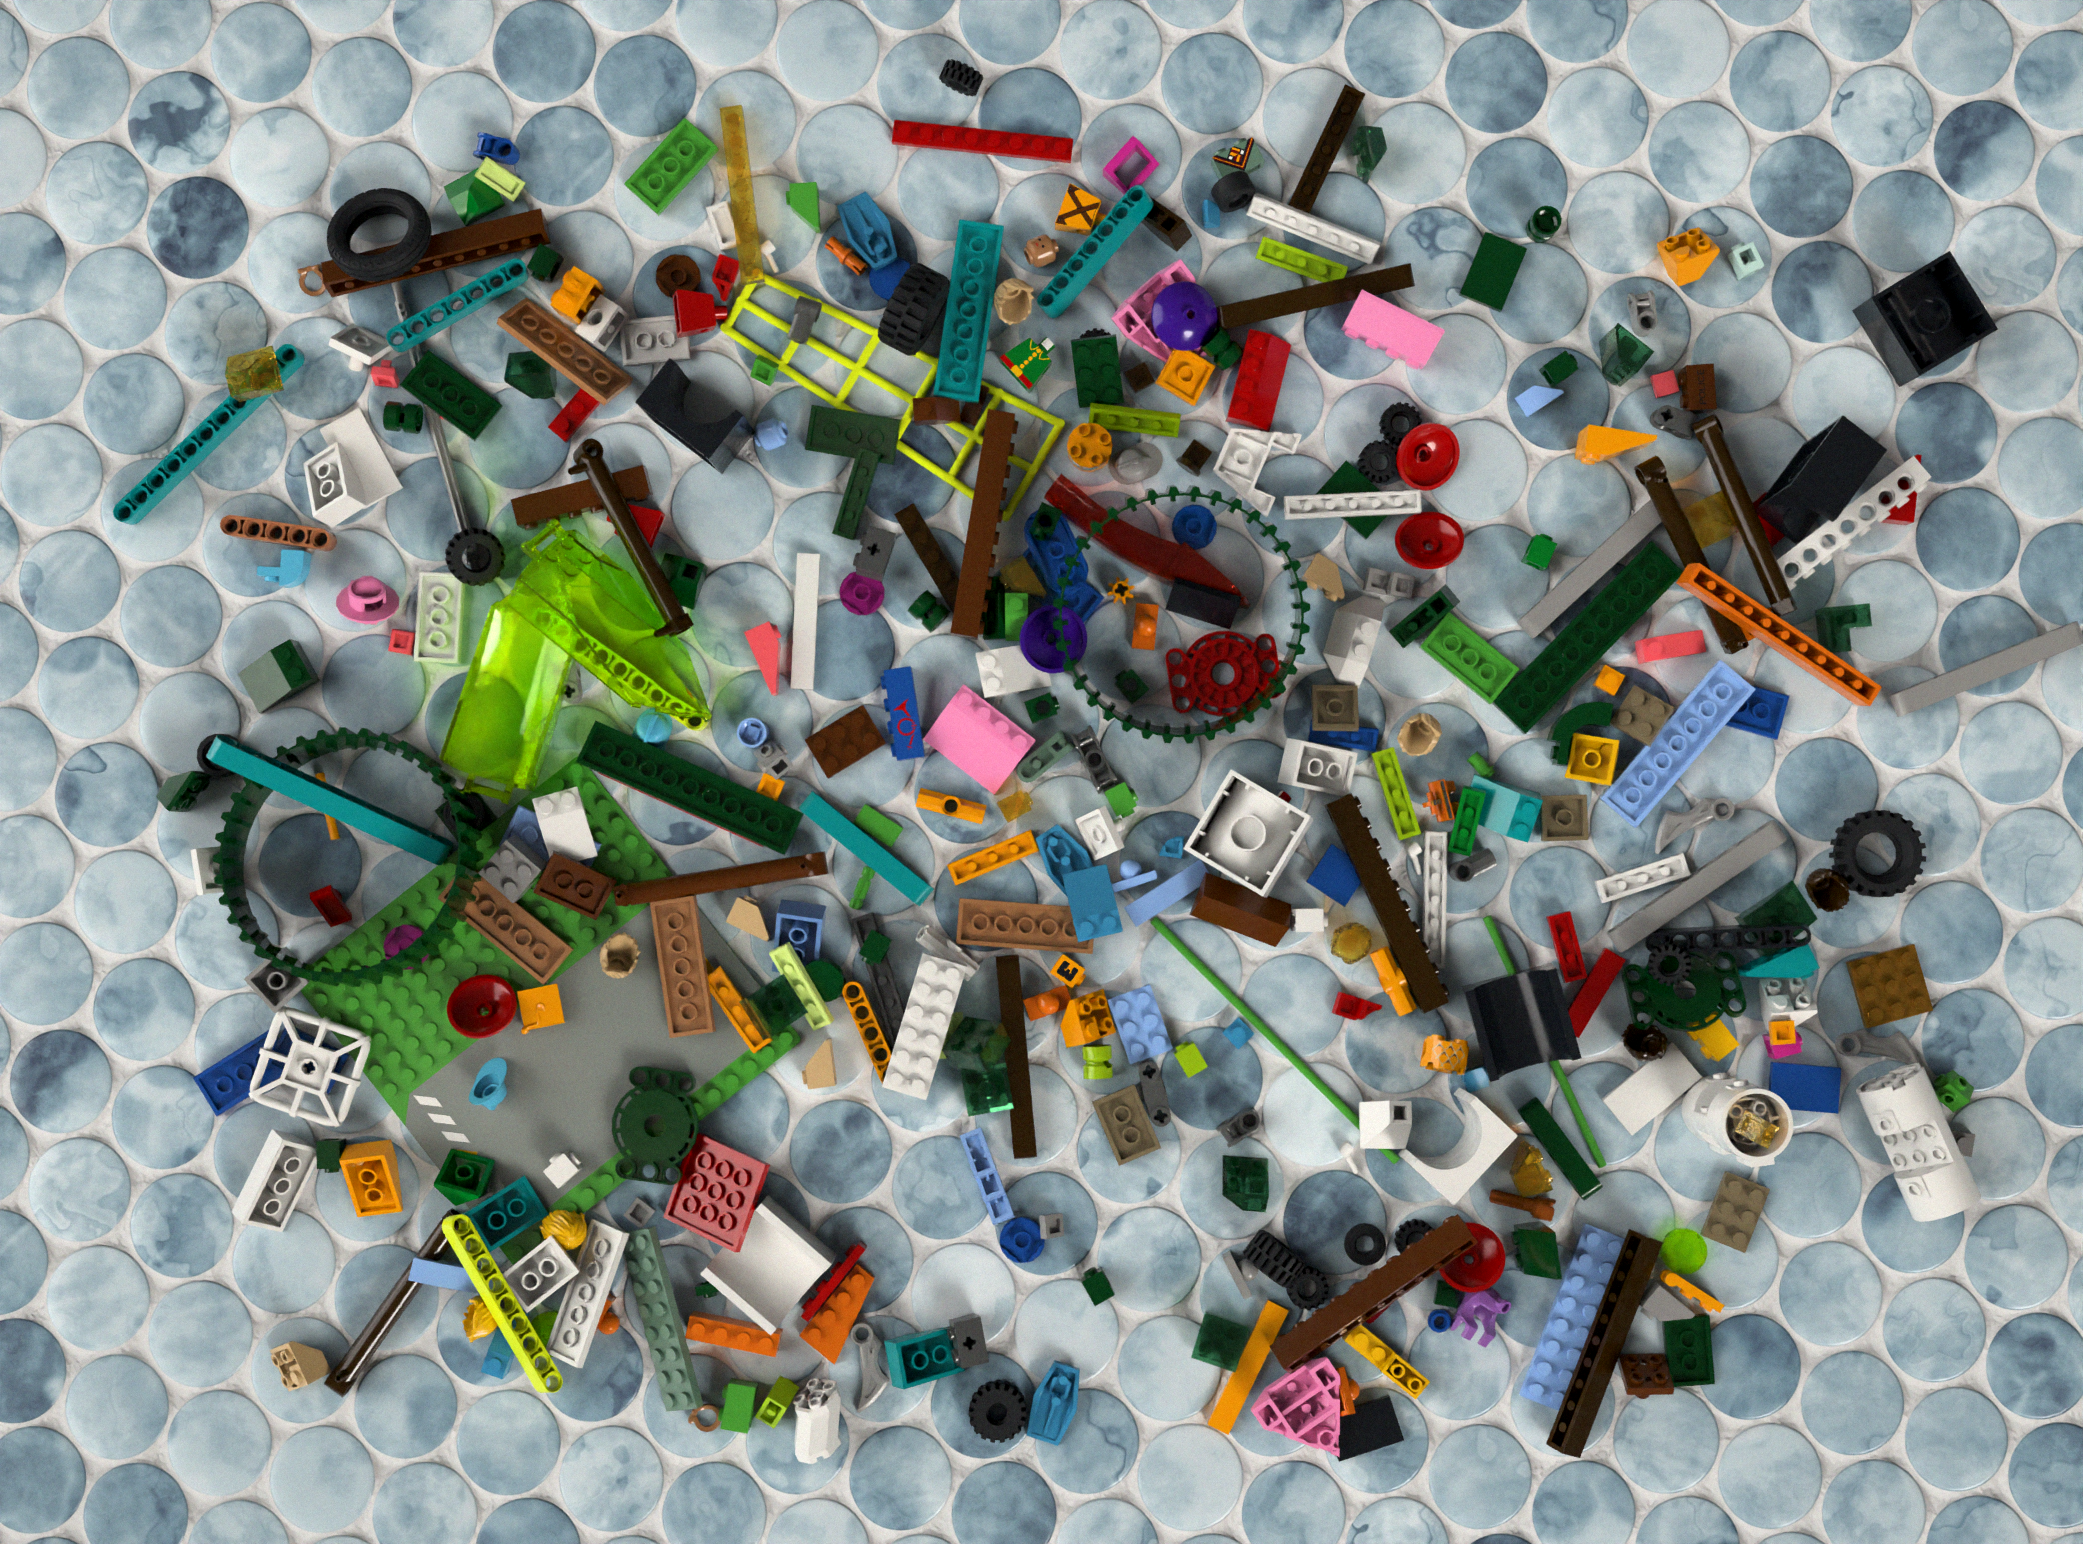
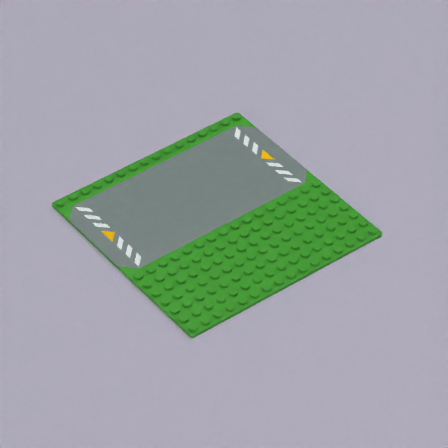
M578 757L571 760L481 831L482 838L476 842L477 850L483 853V860L477 862L476 868L481 871L500 848L499 844L518 805L535 812L532 799L578 787L593 840L602 844L597 853L598 856L591 866L592 868L617 878L614 887L621 884L627 885L631 882L674 876L592 770L576 762ZM457 851L445 859L443 865L436 866L312 964L315 966L314 971L321 972L322 967L333 969L334 972H341V968L359 970L364 965L371 967L381 963L380 960L386 959L383 948L384 940L393 928L401 925H415L425 932L436 919L444 905L438 897L455 877L458 862ZM538 879L524 896L516 902L574 948L544 985L466 921H457L452 929L455 937L452 940L444 939L438 945L440 950L438 955L429 954L422 967L403 970V977L398 979L383 976L381 984L374 985L362 981L360 987H351L341 983L338 986H331L309 980L310 982L301 990V993L320 1017H329L333 1022L360 1030L367 1036L370 1035L372 1041H370V1051L363 1068L364 1074L439 1170H441L451 1148L495 1160L486 1195L465 1203L469 1209L525 1175L548 1212L547 1216H549L550 1212L553 1213L557 1209L569 1212L575 1210L578 1215L585 1213L626 1180L620 1178L615 1171L617 1162L625 1157L620 1153L614 1142L612 1118L621 1098L629 1090L635 1088L629 1080V1074L633 1068L647 1066L688 1072L694 1075L696 1086L693 1091L686 1095L692 1100L700 1122L801 1041V1037L699 907L698 912L707 973L709 974L719 966H722L773 1041L753 1054L712 994L711 1000L716 1031L670 1038L650 903L632 906L628 904L626 907L616 906L613 889L597 920H594L533 893ZM625 932L637 940L638 949L641 953L638 955L639 960L632 973L625 978H612L602 971L599 954L601 947L610 937L612 938L613 934H623ZM489 974L504 979L511 985L517 998L516 1012L509 1025L501 1032L487 1038H469L458 1033L452 1027L447 1016V1003L453 990L466 979L477 975ZM557 983L565 1023L532 1029L527 1034H522L521 1028L524 1025L517 991ZM485 1011V1012H483L482 1015H486V1014H488L489 1012H488V1011ZM332 1031L343 1047L358 1041L355 1038ZM361 1046L348 1052L355 1062L357 1061ZM493 1058H503L507 1063V1073L504 1079L507 1087L506 1097L497 1105L495 1110H489L481 1104L473 1105L469 1101V1094L480 1069ZM642 1070L636 1071L634 1075L635 1081L643 1083L646 1080L645 1072ZM660 1073L657 1076V1083L660 1086L668 1084V1076ZM686 1076L681 1077L679 1085L682 1089H689L691 1086L690 1078ZM639 1090L635 1091L637 1095L641 1093ZM630 1096L624 1101L621 1108L626 1107L627 1103L632 1099ZM687 1104L686 1106L690 1111L691 1118H694L689 1104ZM618 1113L616 1128L620 1127L621 1113ZM657 1114L650 1115L644 1124L646 1132L653 1137L661 1136L666 1129L664 1118ZM617 1133L619 1142L624 1147L625 1144L621 1138V1133ZM569 1150L570 1153L574 1152L579 1156L582 1161L580 1164L583 1168L564 1186L558 1189L543 1171L552 1164L549 1160L560 1151L563 1154ZM625 1161L621 1164V1171L624 1174L632 1172L633 1166L630 1162ZM544 1218L499 1246L513 1265L545 1240L539 1228Z

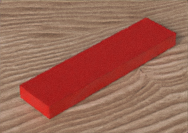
M1607 948L1603 949L1588 974V978L1585 979L1568 1007L1577 1038L1582 1034L1626 961Z

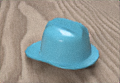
M660 708L647 709L637 719L631 736L664 751L672 732V719L669 714Z
M493 1058L480 1069L469 1094V1101L473 1105L481 1104L489 1110H495L497 1105L506 1097L507 1087L504 1079L507 1073V1063L503 1058Z

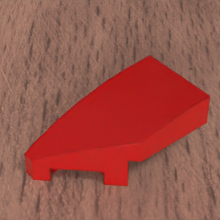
M719 254L712 274V280L720 293L721 300L726 302L742 262Z
M1338 991L1332 1013L1352 1020H1363L1370 1013L1382 1009V1005Z

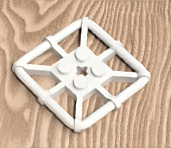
M283 1006L273 1018L264 1047L260 1048L259 1054L261 1055L250 1083L249 1096L260 1104L287 1112L291 1117L296 1118L299 1116L325 1126L337 1128L345 1120L356 1088L360 1087V1077L370 1051V1041L372 1039L370 1035L367 1036L360 1030L333 1022L329 1017L325 1016L322 1018L295 1008ZM290 1017L320 1026L314 1043L300 1039ZM282 1022L293 1042L288 1056L272 1050ZM327 1029L358 1040L337 1051L321 1046ZM361 1046L351 1077L334 1072L339 1056ZM269 1058L284 1062L285 1066L280 1079L259 1088ZM311 1061L313 1066H315V1070L307 1073V1068L304 1067V1064H308ZM331 1079L348 1084L338 1114L327 1094ZM281 1084L298 1088L293 1104L265 1096L262 1093ZM305 1091L320 1097L328 1116L301 1108Z

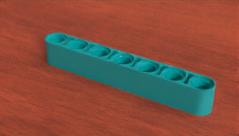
M1135 185L1126 192L1039 294L1037 303L1048 317L1058 318L1064 313L1151 211L1154 203L1143 186Z
M511 259L391 328L386 334L387 342L394 351L405 352L525 283L529 275L525 263L520 259ZM519 267L523 269L522 273L518 276L511 274L514 268ZM495 279L503 280L502 285L499 287L492 286V282ZM476 290L483 291V295L480 298L472 297ZM455 302H463V307L461 309H453V305ZM436 313L444 314L443 319L440 321H434L433 316ZM417 324H422L424 328L421 332H413V328ZM396 336H404L402 343H393Z
M811 791L798 807L807 817L919 907L934 890L926 881L814 791Z

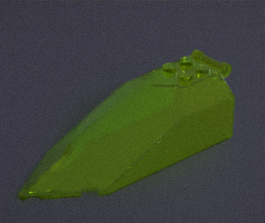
M551 519L542 531L531 540H526L521 544L522 551L532 561L517 578L508 602L509 607L631 707L641 708V706L655 708V712L687 719L700 717L704 722L710 721L712 714L707 705L689 652L677 636L671 638L669 635L658 638L654 636V631L664 627L665 622L627 570L578 530L565 531L556 519ZM552 534L556 537L541 552L536 549L537 546Z
M552 559L551 563L543 569H538L513 588L509 595L491 605L439 759L445 765L468 773L464 792H476L499 799L501 803L507 805L510 803L514 788L535 791L556 728L581 635L565 578L561 571L560 562L557 559ZM476 776L506 785L505 790L501 791L475 783Z

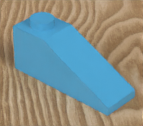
M523 1309L524 1313L528 1318L530 1311L526 1313V1311ZM515 1319L512 1320V1327L514 1329L516 1327ZM499 1326L486 1354L481 1372L503 1379L510 1371L515 1354Z

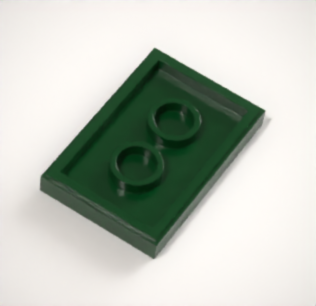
M1485 232L1459 296L1501 312L1527 248Z
M1346 460L1315 495L1381 491ZM1388 515L1340 518L1366 540Z
M1696 1314L1690 1319L1662 1321L1665 1359L1674 1387L1715 1384L1709 1314Z

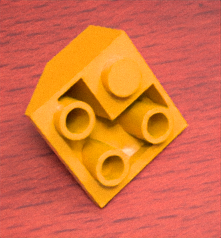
M1699 227L1657 242V248L1668 276L1678 287L1700 279L1720 252L1719 247Z
M1104 989L1069 1001L1060 1025L1067 1048L1087 1044L1116 1033Z

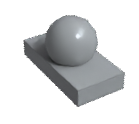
M1230 1251L1222 1254L1223 1260L1243 1299L1251 1297L1252 1294L1245 1281H1251L1256 1278L1258 1269L1247 1259H1242L1236 1264Z

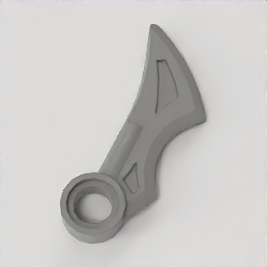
M1701 798L1699 803L1690 811L1676 813L1667 810L1658 828L1655 853L1659 854L1676 837L1711 819L1717 821L1730 819L1734 814L1733 803L1725 798ZM1719 803H1724L1727 806L1728 811L1724 816H1719L1716 813V806Z
M1861 1029L1852 1033L1840 1034L1835 1041L1836 1050L1844 1056H1855L1859 1052H1866L1891 1057L1907 1065L1919 1063L1922 1067L1915 1049L1900 1031L1890 1037L1879 1038L1871 1035L1865 1029ZM1847 1038H1850L1854 1043L1850 1051H1846L1843 1047V1042Z
M862 1320L853 1325L850 1335L852 1341L859 1346L862 1369V1387L857 1407L858 1413L869 1407L880 1396L890 1380L878 1365V1353L882 1343L874 1333L873 1326L869 1322ZM864 1327L868 1330L869 1335L865 1339H860L856 1336V1330Z

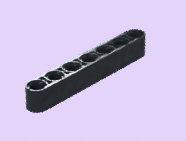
M1803 922L1657 929L1646 936L1645 945L1651 952L1653 948L1657 947L1650 943L1651 937H1660L1663 945L1666 941H1669V944H1673V938L1676 935H1682L1686 938V943L1683 946L1688 952L1801 947L1810 942L1811 932L1807 924ZM1797 929H1803L1807 935L1803 939H1796L1793 933ZM1774 930L1780 931L1782 933L1781 939L1776 941L1770 939V932ZM1752 931L1757 933L1758 938L1750 942L1745 939V934ZM1724 933H1731L1734 939L1730 943H1725L1720 937ZM1700 934H1706L1710 937V941L1706 944H1701L1697 941V937Z

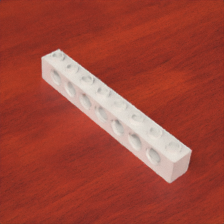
M1914 456L1844 508L1835 521H1827L1777 560L1790 591L1797 586L1795 581L1802 577L1805 580L1816 572L1814 570L1816 565L1821 563L1824 566L1834 558L1832 553L1840 549L1843 551L1853 544L1851 540L1857 534L1862 537L1872 529L1870 524L1876 520L1880 523L1891 515L1889 512L1891 508L1896 505L1899 509L1910 500L1907 496L1915 491L1918 494L1929 486L1927 481L1931 476ZM1898 480H1906L1909 488L1907 490L1900 489L1897 484ZM1879 495H1888L1890 503L1882 504L1879 501ZM1860 509H1869L1871 518H1863L1860 515ZM1841 523H1850L1852 532H1843ZM1822 538H1832L1834 545L1832 547L1824 546ZM1805 551L1813 552L1815 560L1812 562L1806 561L1803 553ZM1785 566H1794L1797 571L1796 575H1787L1784 570Z

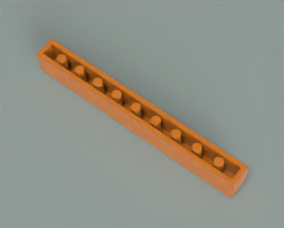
M1688 564L1676 584L1855 705L1871 706L1882 688L1879 684L1702 564Z

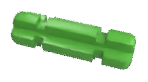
M868 866L863 868L862 878H859L853 893L855 896L851 898L849 904L851 908L856 910L861 909L863 905L862 900L865 899L871 884L870 880L871 878L873 879L875 871Z

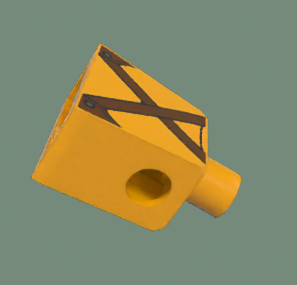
M1069 183L1055 222V230L1090 236L1094 225L1098 226L1107 216L1099 212L1102 201Z

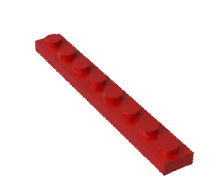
M894 120L892 145L1071 163L1073 139Z

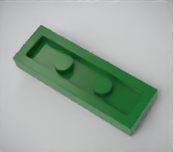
M1464 785L1448 847L1449 852L1470 857L1486 795L1485 790Z

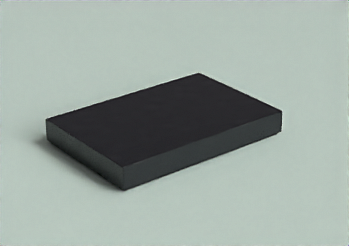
M1176 577L1165 610L1230 629L1241 597Z
M1389 1395L1355 1405V1414L1340 1416V1453L1337 1459L1340 1462L1404 1441Z

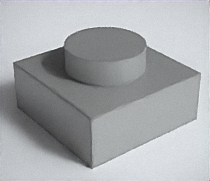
M1951 1130L1963 1156L1972 1157L1975 1134Z
M638 1196L623 1216L641 1229L657 1209Z
M1063 1213L1039 1216L1041 1239L1064 1236Z

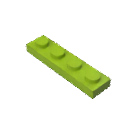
M1264 236L1255 257L1258 260L1322 283L1344 278L1348 269L1345 265Z
M1091 403L1088 423L1099 424L1105 429L1178 438L1181 414Z
M1394 747L1372 753V760L1398 841L1421 834Z

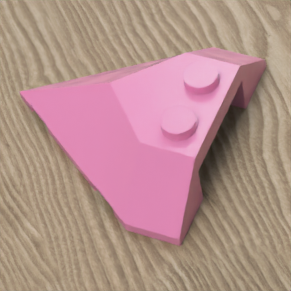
M1327 1357L1310 1360L1293 1373L1287 1372L1265 1387L1251 1408L1252 1413L1263 1429L1283 1434L1289 1439L1316 1449L1326 1450L1339 1457L1340 1375Z

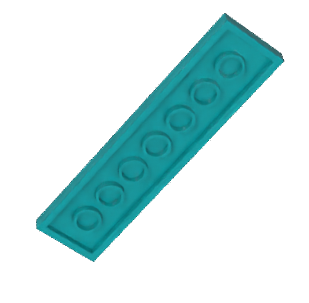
M959 219L933 397L950 398L972 403L979 402L1004 226Z

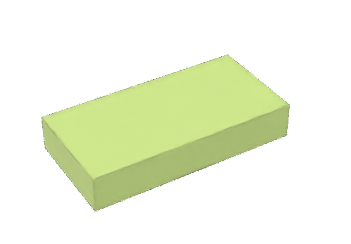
M487 156L474 175L512 202L515 201L525 185L524 181Z

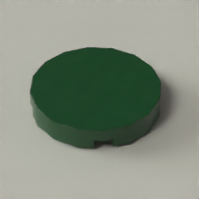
M819 958L807 963L804 968L823 1001L831 1002L837 999L846 983L841 967L833 960L827 958Z

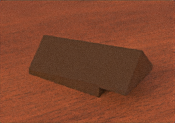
M1205 872L1189 915L1276 947L1290 927L1292 904L1270 896L1265 898L1247 887Z

